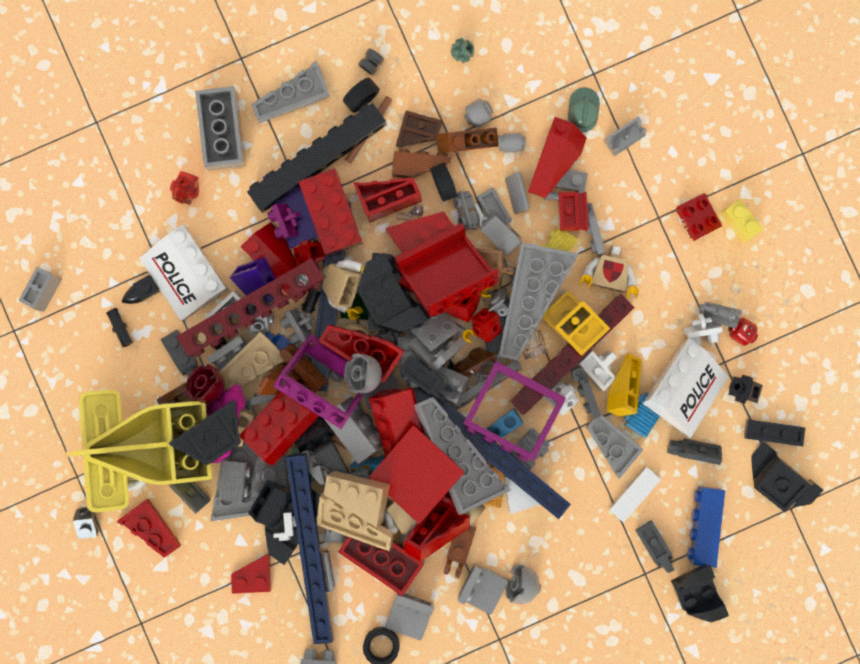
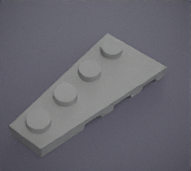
M317 61L311 64V67L305 71L299 72L290 81L281 84V87L275 91L269 92L252 104L259 124L330 97Z

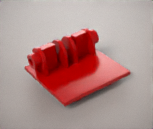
M705 193L676 207V213H678L681 220L684 219L682 223L685 222L687 225L684 228L688 227L689 238H692L693 241L722 227Z

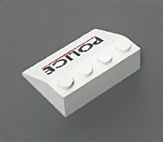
M183 224L167 234L139 258L180 321L185 320L229 290L188 227Z
M689 338L679 346L643 404L691 438L729 376L703 347Z

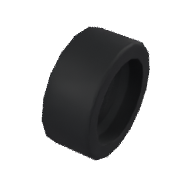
M365 78L348 91L343 98V102L351 112H358L363 105L369 104L377 96L380 89L371 78Z
M442 163L431 167L430 171L442 201L445 202L457 197V192L446 164Z
M376 627L370 630L365 636L363 643V654L371 664H391L397 658L400 649L399 638L396 633L386 629V627ZM378 635L387 636L393 644L392 652L383 658L376 657L370 650L372 639Z

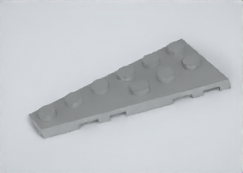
M434 397L414 404L426 436L465 471L449 490L458 515H462L511 491L507 485L502 483L497 473L493 472L487 465V461L473 444L463 436L459 427L454 425L449 419L448 414Z

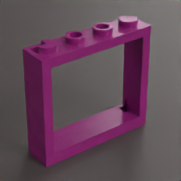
M310 333L283 369L273 387L339 429H342L364 393L357 394L346 412L289 377L305 353L344 377L345 365L348 360L319 342V338Z
M496 361L463 424L466 425L465 429L473 434H476L478 431L483 434L484 440L492 444L494 440L500 443L501 449L509 453L512 450L519 453L518 458L526 462L529 459L534 461L566 397ZM497 371L557 402L531 453L472 422Z

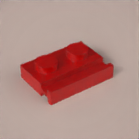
M559 192V230L588 231L587 192Z

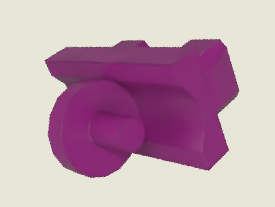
M287 203L273 205V209L267 215L271 222L278 221L280 226L274 231L276 238L298 236L299 234L296 229L298 223L296 219L301 217L300 213H293L292 208H288Z

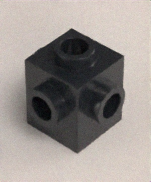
M742 375L741 378L734 376L729 386L728 395L735 397L734 401L746 404V401L758 404L763 385L753 381L752 377Z

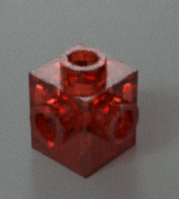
M180 171L177 179L173 180L170 185L172 199L181 204L191 205L193 199H197L199 195V177Z

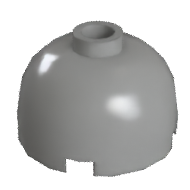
M353 354L351 356L353 357L352 360L347 361L345 365L344 381L349 384L350 388L348 390L352 393H370L378 387L381 381L382 371L380 364L374 357L369 355Z
M516 564L510 571V573H513L511 581L507 579L506 597L510 599V603L523 605L535 599L541 591V584L537 573L533 569L525 565Z

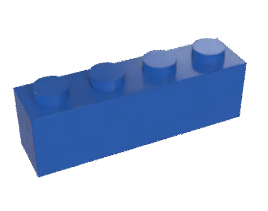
M698 486V490L694 492V501L696 502V507L692 511L694 525L690 529L689 534L692 543L691 548H688L687 558L690 559L689 562L693 565L701 566L706 564L707 566L711 565V567L717 568L725 490L721 488Z

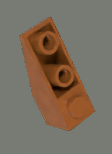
M497 127L436 134L438 153L498 147Z
M399 149V151H394L392 177L415 178L430 172L431 167L442 163L450 164L452 157H448L447 153L429 155L427 151L410 153L408 149Z
M284 362L282 365H277L273 371L271 370L267 376H264L259 382L258 386H260L257 394L277 395L280 391L273 386L288 363ZM294 369L289 375L290 378H294L300 383L302 378Z

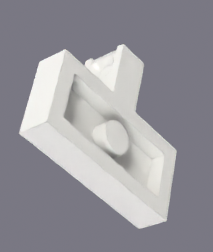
M591 350L577 363L578 366L581 365L586 375L601 391H605L616 378L610 371L612 368L610 364L617 358L613 352L607 351L603 356H597Z

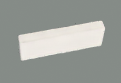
M645 467L608 510L624 523L661 479L648 467Z

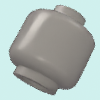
M479 98L466 106L464 117L469 125L473 124L475 127H480L492 119L491 114L494 112L487 100L483 101Z

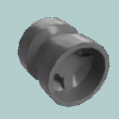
M369 48L365 58L361 59L358 65L367 73L374 75L377 71V66L382 64L384 58L378 52Z

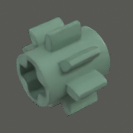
M460 38L452 44L451 55L457 62L460 60L462 63L468 62L474 56V46L469 40L464 41L463 38Z

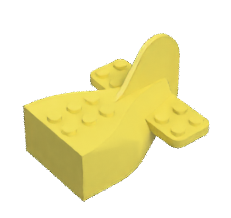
M116 390L88 391L79 396L82 449L66 452V457L82 456L86 503L87 508L91 512H105L126 508L129 504L127 476L143 483L155 485L212 480L211 463L205 465L170 446L168 443L207 417L205 403L194 401L154 405L139 410L122 421L120 395Z

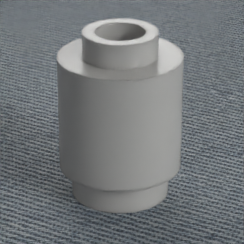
M521 132L503 133L502 136H498L499 151H504V153L522 152V148H526L525 136H522Z

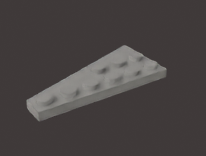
M521 243L498 357L518 361L577 259L578 253Z
M245 399L244 408L254 412L250 399ZM244 443L243 447L236 445L232 448L230 455L224 460L249 462L248 466H251V476L247 478L246 486H249L250 496L256 453ZM223 460L220 463L210 522L250 516L249 511L257 498L248 496V498L245 497L243 502L219 500Z

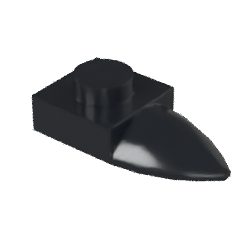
M148 275L133 283V286L124 294L122 303H140L160 291L152 277Z

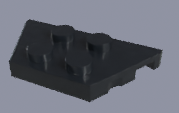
M231 400L168 442L169 445L205 465L210 464L240 443L235 400Z

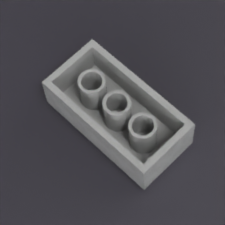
M234 86L195 91L204 167L208 171L245 167L246 162L237 90Z

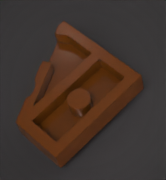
M406 110L396 147L437 140L436 134L440 132L442 120Z
M478 347L471 350L465 359L457 362L452 370L470 377L472 374L483 369L482 364L489 360L495 363L498 359L493 353Z
M184 383L156 399L158 404L179 402V397H187L185 388L188 389L189 383Z

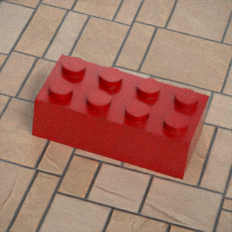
M335 168L299 181L324 254L327 257L363 244Z
M280 391L240 434V438L264 462L273 466L319 415Z
M347 537L338 553L402 597L425 564V560L420 562L405 553L404 546L394 539L390 551Z

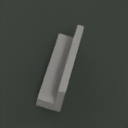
M498 353V354H496L495 356H496L497 359H498L497 362L500 363L501 357H498V356H499V353ZM491 360L481 365L483 368L481 374L474 373L471 375L480 377L479 383L476 386L466 384L457 404L454 403L457 410L478 397L486 379L482 381V378H488V375H483L485 367L488 365L494 366L495 364ZM513 360L512 363L507 365V367L516 372L522 370L519 361ZM497 371L487 391L509 377Z

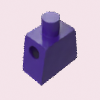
M265 257L237 266L229 277L246 296L276 279ZM271 294L265 296V302L270 303L274 300Z

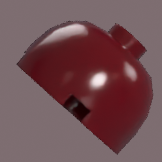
M206 364L207 366L204 367L200 365L189 375L187 379L189 385L188 389L185 388V392L194 401L211 404L216 402L224 393L225 379L222 373L210 364Z

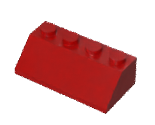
M413 388L382 390L369 398L385 456L392 451L413 425L425 434L414 407L417 401Z

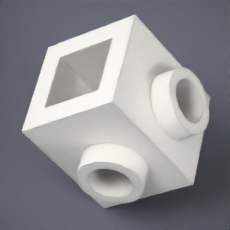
M559 381L551 389L566 397L559 411L562 416L579 401L575 395L577 391L569 383L565 385ZM545 397L554 408L557 402Z

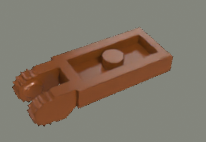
M289 344L286 348L282 349L280 356L283 358V361L289 363L298 351V348L293 344ZM304 354L295 366L294 371L300 375L307 386L315 393L327 383V380Z
M469 525V529L452 540L443 574L448 575L451 563L455 561L459 563L455 571V578H460L477 527Z

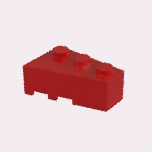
M414 178L390 179V181L380 182L371 181L367 183L353 182L369 223L422 202V197Z
M440 500L420 524L417 523L404 540L405 553L420 562L469 529L470 516L465 513L458 515L456 508Z

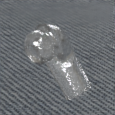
M415 204L414 208L409 212L398 211L397 220L408 222L421 218L424 208L421 204Z

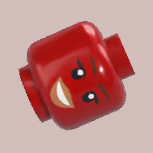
M744 317L739 319L736 328L728 327L730 338L740 345L752 344L758 338L757 325Z

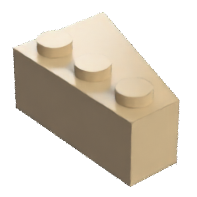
M333 471L326 477L324 495L377 528L384 522L390 484Z

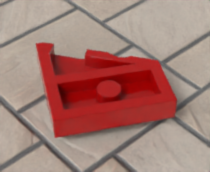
M265 554L231 574L232 594L271 592L269 554Z

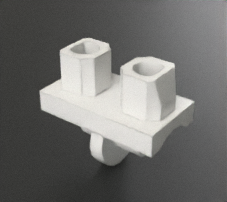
M702 313L697 315V320L691 321L692 326L683 328V333L686 337L692 339L698 345H701V336H706L708 343L719 342V333L722 332V326L712 323L711 317L704 318Z

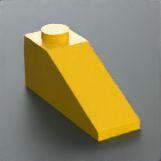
M631 353L626 355L608 392L607 411L618 417L636 414L638 409L642 360Z

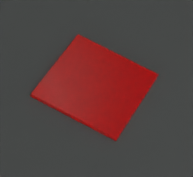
M413 425L369 478L390 484L388 496L420 524L465 471Z

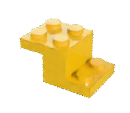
M569 290L547 309L542 318L566 344L569 343L581 356L610 329L584 301L580 302Z

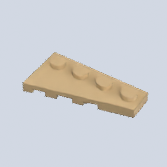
M262 331L220 371L225 379L224 392L235 384L241 386L283 362V358L280 356L281 350Z
M324 493L321 494L318 507V526L390 551L394 532L382 525H379L377 528L326 497Z

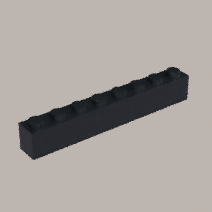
M373 103L363 105L356 115L346 117L343 120V124L339 127H332L325 137H318L308 149L303 148L296 153L297 156L295 158L284 161L280 165L281 168L277 171L272 170L265 175V179L260 183L258 181L253 183L247 193L258 209L264 213L300 187L299 181L318 175L387 126L386 120Z

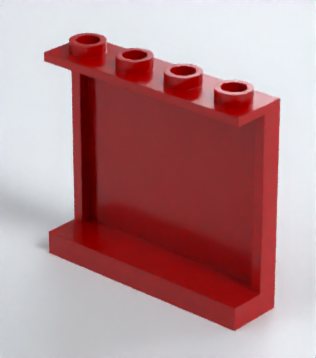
M462 223L394 257L397 271L430 317L439 315L446 309L459 305L463 300L476 296L480 291L491 288L498 283V270H492L466 236L465 227Z

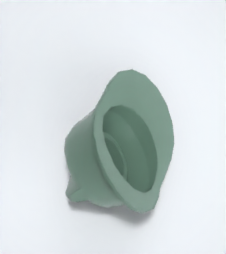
M581 87L575 90L570 97L568 121L572 122L581 132L592 130L598 120L600 102L597 93L593 89Z

